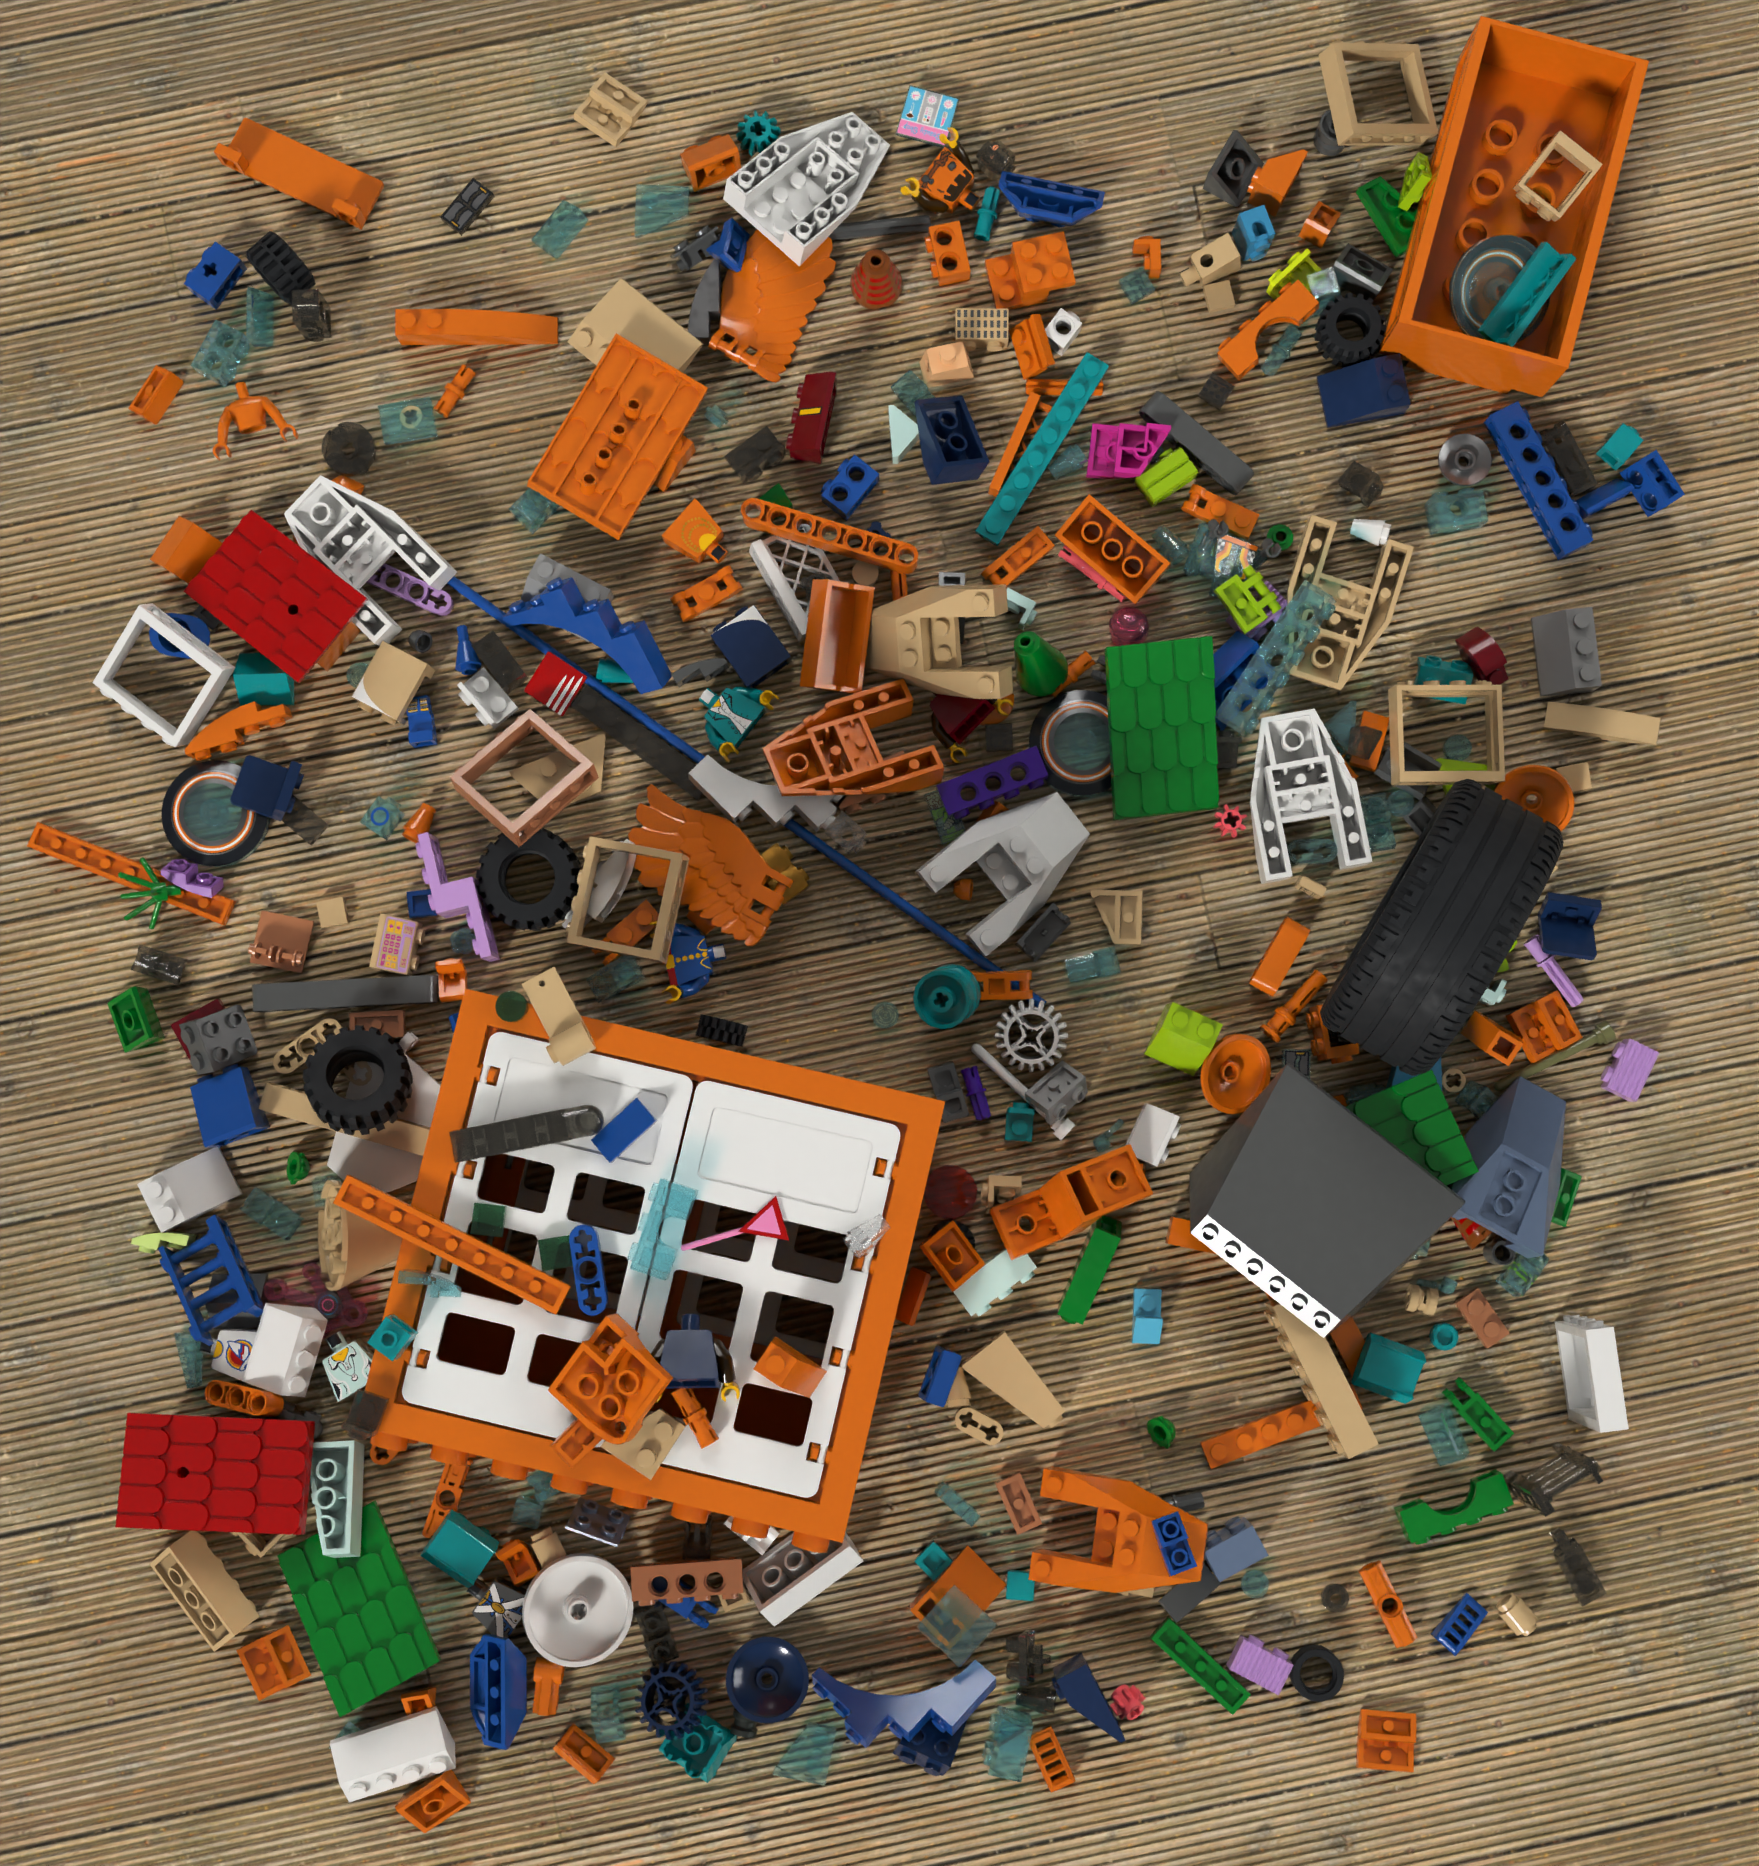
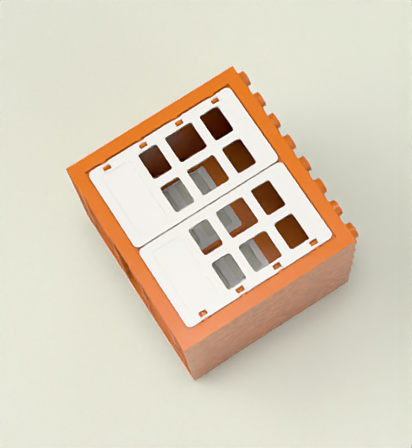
M465 988L411 1206L505 1253L508 1252L513 1230L533 1234L537 1237L538 1242L532 1266L553 1276L560 1245L563 1242L569 1243L571 1231L583 1224L591 1225L597 1230L601 1251L625 1256L628 1259V1266L621 1294L607 1291L608 1305L606 1309L598 1315L590 1316L583 1313L578 1304L570 1251L565 1276L561 1281L571 1285V1288L558 1314L555 1315L402 1239L382 1321L386 1316L394 1314L419 1333L402 1356L394 1361H391L375 1349L356 1426L373 1430L370 1444L387 1450L406 1451L408 1443L416 1444L420 1441L433 1445L430 1458L435 1461L465 1466L468 1457L475 1458L478 1455L493 1459L490 1472L508 1479L526 1480L528 1472H534L535 1470L553 1473L550 1487L566 1493L585 1495L588 1486H593L595 1483L613 1488L610 1501L629 1508L646 1509L648 1500L657 1498L673 1502L670 1515L687 1522L706 1524L708 1515L711 1512L732 1516L731 1530L750 1537L767 1538L770 1526L794 1531L791 1544L812 1552L827 1553L830 1540L843 1543L945 1101L585 1016L581 1017L594 1040L596 1049L563 1066L559 1061L554 1063L546 1049L550 1045L549 1036L532 1004ZM638 1098L658 1121L614 1162L609 1163L591 1139ZM530 1160L554 1167L555 1172L550 1193L525 1187L524 1183ZM583 1172L589 1174L584 1198L580 1201L571 1199L577 1175ZM608 1179L642 1186L645 1189L640 1215L608 1208L603 1205ZM775 1196L777 1197L789 1241L756 1235L755 1242L729 1237L689 1250H681V1246L718 1234L715 1228L721 1205L757 1214ZM520 1207L541 1211L543 1213H537L529 1210L520 1209ZM799 1224L848 1235L850 1237V1246L846 1263L796 1252L794 1245ZM598 1226H604V1227H608V1228H612V1229H617V1230H621V1231H625V1232H629V1233H633V1234H632V1235H630V1234H625V1233H621V1232H617V1231H613V1230H609V1229L600 1228V1227H598ZM581 1230V1235L576 1237V1242L582 1243L584 1250L583 1253L577 1252L578 1259L590 1255L591 1252H588L587 1242L592 1241V1235H586L585 1230ZM711 1253H718V1254H722V1255H726V1256H730V1257H735V1258L747 1260V1262H743V1261H739V1260H735V1259H731V1258H727V1257H722V1256L714 1255V1254H711ZM584 1261L580 1266V1273L583 1277H585L588 1261ZM791 1271H793V1272H798V1273H802V1274H806V1275H810V1276H815V1277H819V1278H823V1279H827V1280H831V1281H836V1282H839V1283H832V1282H828V1281H823V1280H819V1279H815V1278H811V1277H807V1276H802V1275H798V1274H794V1273H790V1272H791ZM704 1275L742 1285L743 1293L736 1322L701 1314L697 1311L696 1308ZM582 1284L583 1290L587 1288L590 1290V1297L585 1299L586 1305L589 1304L592 1306V1310H596L597 1304L602 1302L601 1297H595L594 1288ZM783 1294L833 1307L834 1314L827 1343L780 1333L776 1330L775 1326ZM618 1314L639 1333L640 1341L651 1354L657 1343L666 1338L667 1331L681 1330L682 1315L697 1314L700 1316V1330H711L713 1338L720 1339L732 1356L736 1377L733 1382L738 1385L740 1390V1397L737 1399L736 1391L734 1389H727L725 1391L726 1401H724L721 1397V1387L724 1383H721L720 1388H691L701 1407L706 1408V1416L719 1439L701 1449L697 1438L687 1424L651 1480L600 1447L605 1441L603 1439L571 1469L550 1445L576 1417L548 1389L582 1341L590 1339L605 1316ZM775 1336L827 1371L810 1398L779 1387L753 1369ZM678 1388L665 1389L661 1399L657 1403L655 1402L646 1416L661 1408L684 1423L683 1418L685 1417L671 1394ZM624 1422L620 1424L622 1431L626 1429Z

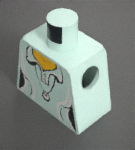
M341 1331L326 1339L333 1354L322 1360L338 1402L366 1386L374 1355L360 1338L348 1344Z

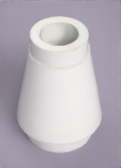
M1354 519L1350 534L1376 546H1379V544L1384 545L1388 540L1391 524L1385 523L1386 520Z

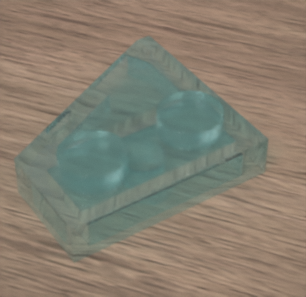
M809 1722L775 1766L773 1775L825 1786L836 1727Z

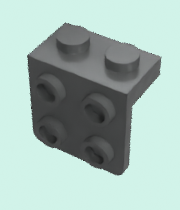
M233 1005L205 1017L179 1024L181 1038L187 1045L191 1056L190 1062L197 1075L215 1072L257 1054L255 1041L240 1005Z

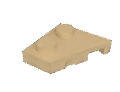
M1091 890V896L1115 945H1142L1143 891Z
M661 1408L643 1419L642 1428L631 1441L623 1444H612L604 1441L600 1446L650 1480L686 1427L683 1422Z

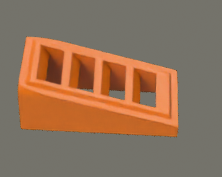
M1051 1725L1026 1736L1051 1793L1076 1781ZM1049 1737L1051 1738L1052 1742L1037 1748L1036 1743ZM1054 1748L1057 1752L1042 1759L1041 1754ZM1059 1759L1061 1760L1060 1764L1047 1770L1046 1765ZM1065 1770L1066 1774L1053 1780L1051 1779V1776Z

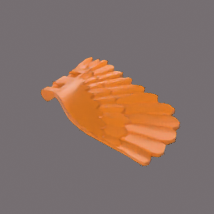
M756 229L747 241L741 271L734 272L728 269L721 294L719 330L712 336L708 348L714 351L718 349L725 353V357L737 363L742 362L748 365V369L756 372L768 381L779 382L781 377L778 374L785 372V366L792 362L790 355L796 350V346L793 343L802 336L799 328L805 327L808 323L805 316L815 310L817 303L814 299L820 297L826 291L824 280L834 273L836 262L830 258L833 250L832 239L827 237L799 267ZM726 336L734 339L730 344L723 341ZM749 348L757 351L753 356L746 353Z
M650 784L647 787V798L650 805L647 806L640 803L636 809V819L643 827L632 828L628 833L629 840L636 845L683 853L689 857L680 905H689L688 910L694 913L702 912L700 917L706 920L712 919V925L721 928V932L733 935L735 940L745 941L744 944L747 947H753L765 935L772 922L770 921L774 911H778L784 900L783 895L787 887L791 888L794 881L772 869L746 834L731 821L715 814L689 809L680 805L653 784ZM636 855L634 868L641 871L637 880L645 887L657 888L658 895L663 897L670 861ZM768 877L778 882L773 891L764 886ZM755 900L765 905L761 914L751 910Z

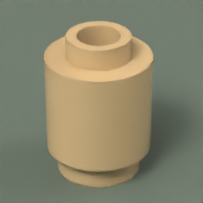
M550 1526L530 1536L533 1541L531 1546L542 1568L550 1562L567 1555L556 1531L553 1532Z
M1509 1593L1497 1603L1498 1614L1517 1636L1521 1634L1527 1636L1536 1629L1537 1625L1535 1623L1538 1618L1519 1596L1516 1597L1514 1593Z

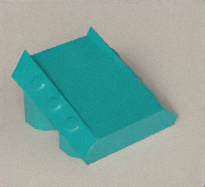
M1370 1332L1367 1334L1351 1383L1406 1404L1414 1399L1413 1393L1422 1367L1426 1363L1424 1352Z
M450 1510L420 1556L466 1588L474 1585L493 1554L496 1553L499 1541L491 1537L489 1530L486 1528L477 1527L468 1521L466 1516Z
M689 1703L685 1705L687 1712L690 1705ZM708 1715L698 1716L702 1723L700 1726L693 1725V1733L687 1734L685 1732L684 1737L679 1739L676 1736L671 1740L665 1738L659 1751L671 1762H677L683 1766L686 1774L690 1777L701 1778L708 1783L716 1775L724 1758L736 1742L737 1736L730 1733L729 1729Z

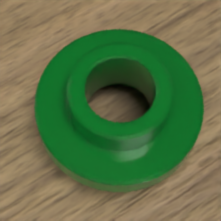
M1278 524L1269 529L1266 538L1272 539L1274 544L1278 543L1281 551H1284L1291 546L1293 533L1286 525ZM1282 533L1285 537V540L1278 541L1276 539V534Z

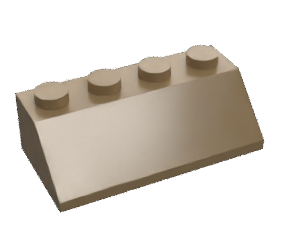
M189 1531L166 1548L149 1564L214 1652L260 1617L256 1612L253 1602L244 1596L238 1582L230 1577L224 1569L222 1560L213 1554L207 1546L205 1537L197 1531Z

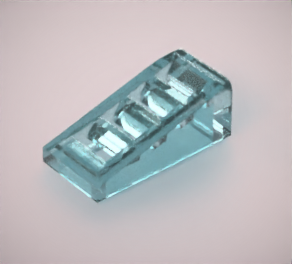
M190 1331L175 1332L174 1337L187 1388L201 1386L203 1353L200 1352L201 1341H196L190 1334Z

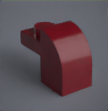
M1477 626L1455 640L1462 661L1468 663L1474 669L1478 681L1486 680L1487 682H1492V685H1501L1509 680L1504 667L1507 660L1496 641L1487 632Z

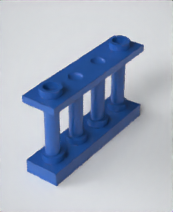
M217 1215L206 1219L209 1230L205 1236L175 1253L165 1246L158 1248L162 1256L160 1264L169 1273L191 1324L189 1327L190 1334L196 1341H201L208 1346L214 1344L209 1333L210 1330L242 1311L259 1317L264 1309L262 1300L226 1221ZM212 1243L217 1245L219 1250L217 1257L184 1275L180 1262ZM221 1266L227 1268L229 1275H227L226 1280L194 1298L189 1285ZM232 1288L237 1291L239 1298H237L236 1303L204 1321L199 1308Z

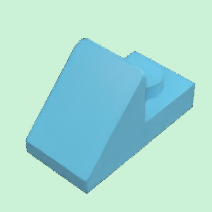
M1133 1288L1132 1343L1160 1344L1163 1318H1161V1289Z

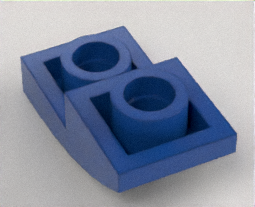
M1177 1511L1151 1521L1169 1576L1197 1567L1179 1512Z

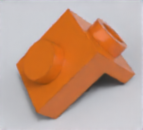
M447 958L443 961L435 962L441 1003L462 1000L465 988L468 989L467 970L462 959Z
M520 1539L506 1542L502 1549L496 1552L497 1558L503 1561L516 1587L525 1584L540 1571L529 1545Z

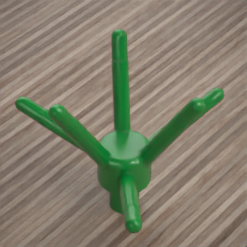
M142 857L140 862L153 883L122 872L118 873V876L149 887L151 890L121 894L120 897L122 899L152 896L150 900L124 916V920H130L156 903L149 925L150 929H154L162 902L167 901L168 896L181 895V889L176 885L166 886L165 882H159L145 858Z

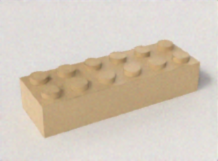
M1275 1299L1265 1302L1268 1309L1264 1311L1270 1325H1274L1278 1329L1280 1335L1276 1336L1283 1351L1286 1350L1288 1354L1290 1353L1292 1360L1289 1361V1364L1296 1376L1299 1375L1303 1380L1304 1385L1301 1388L1307 1400H1311L1315 1404L1317 1410L1313 1412L1319 1424L1328 1430L1329 1435L1326 1438L1332 1450H1336L1338 1455L1342 1454L1350 1459L1378 1445L1379 1443L1326 1337L1320 1336Z

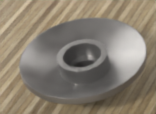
M1458 434L1449 438L1441 447L1438 455V465L1443 476L1451 483L1459 486H1471L1479 483L1488 474L1492 463L1491 452L1486 443L1472 434ZM1464 459L1467 465L1465 467L1460 466L1458 460Z

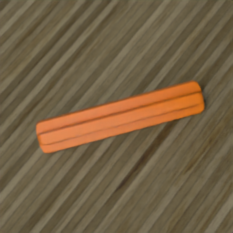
M1027 379L1025 391L1028 395H1030V392L1039 395H1060L1070 379ZM1102 380L1092 396H1101L1103 394L1104 385Z

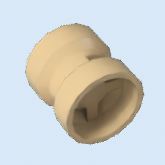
M1410 1283L1405 1294V1310L1411 1312L1420 1310L1426 1315L1433 1316L1438 1305V1289L1431 1287L1422 1289L1419 1285Z

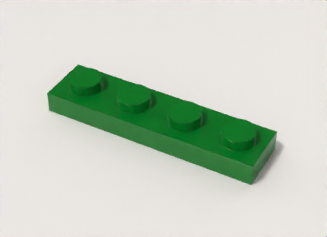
M1169 1616L1151 1634L1150 1638L1232 1715L1250 1697L1251 1693Z

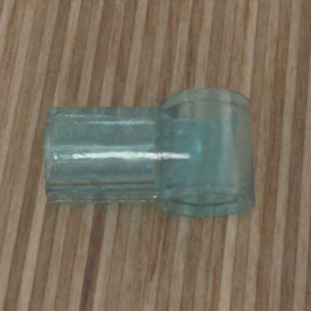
M1115 946L1093 951L1092 954L1064 960L1069 983L1092 977L1102 978L1121 973Z

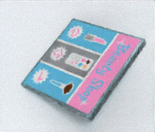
M909 85L895 135L941 148L946 147L947 144L942 143L939 136L940 134H945L947 139H949L950 132L947 127H952L960 98Z

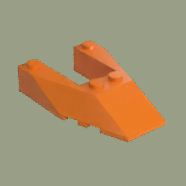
M902 678L829 701L820 711L814 715L810 714L803 719L800 725L791 731L787 730L763 747V754L781 796L862 795L917 791L941 783L944 765L934 745L884 761L870 731L872 728L911 716L914 700L905 680Z
M1054 1466L1043 1469L1040 1496L1098 1507L1091 1558L1038 1549L1032 1552L1028 1580L1112 1593L1201 1581L1209 1524L1179 1507L1162 1500L1161 1497L1144 1490L1129 1480ZM1178 1511L1197 1567L1169 1576L1151 1521Z

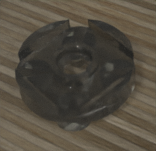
M342 422L338 424V427H335L332 431L329 430L325 434L322 441V454L328 466L336 473L343 476L363 475L368 472L369 467L375 460L376 444L372 435L362 425L354 422ZM349 443H353L355 452L351 453V455H347L345 451H342L343 447H348Z

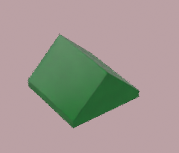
M131 987L107 1003L125 1053L165 1039L147 988Z

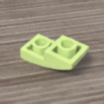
M184 1232L152 1233L132 1238L131 1244L138 1245L139 1251L155 1254L159 1247H166L167 1242L168 1247L181 1250L193 1243L197 1235Z

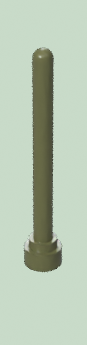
M1605 1020L1595 1025V1029L1592 1030L1591 1034L1496 1081L1494 1088L1497 1091H1503L1518 1076L1526 1079L1596 1043L1608 1044L1616 1040L1615 1032Z

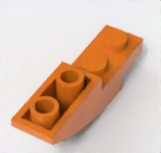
M255 701L240 706L206 726L184 749L185 754L200 761L212 757L211 753L235 751L238 745L244 744L242 733L244 735H253L260 732L262 727L269 725L271 728L280 727L286 724V720L293 719L290 708L281 704L262 710V706Z

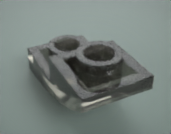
M657 1601L655 1605L642 1606L635 1609V1617L643 1634L644 1645L652 1665L656 1666L660 1663L679 1658L675 1639L662 1603Z

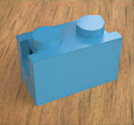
M1265 205L1241 212L1238 215L1232 235L1242 261L1249 260V258H1251V261L1262 259L1266 256L1273 241L1275 231Z

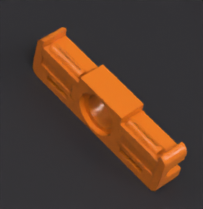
M468 1458L465 1466L445 1464L422 1532L424 1537L430 1539L450 1510L457 1512L465 1489L462 1486H464L470 1466L473 1464L472 1459ZM450 1490L454 1493L455 1502L452 1505L442 1503L440 1497L443 1491Z

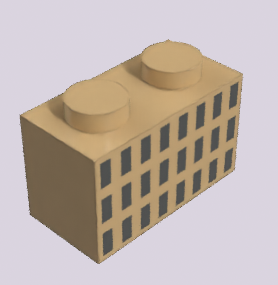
M956 308L955 342H964L967 351H974L976 348H987L988 351H1001L1003 348H1007L1009 309Z

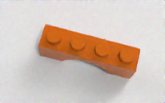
M1299 280L1293 284L1291 282L1287 283L1279 291L1278 294L1280 296L1275 301H1267L1259 309L1258 312L1260 314L1253 321L1251 319L1246 320L1239 327L1238 330L1240 332L1233 339L1228 337L1219 345L1218 359L1238 381L1259 363L1256 344L1259 336L1266 328L1276 323H1291L1299 327L1319 309V301Z

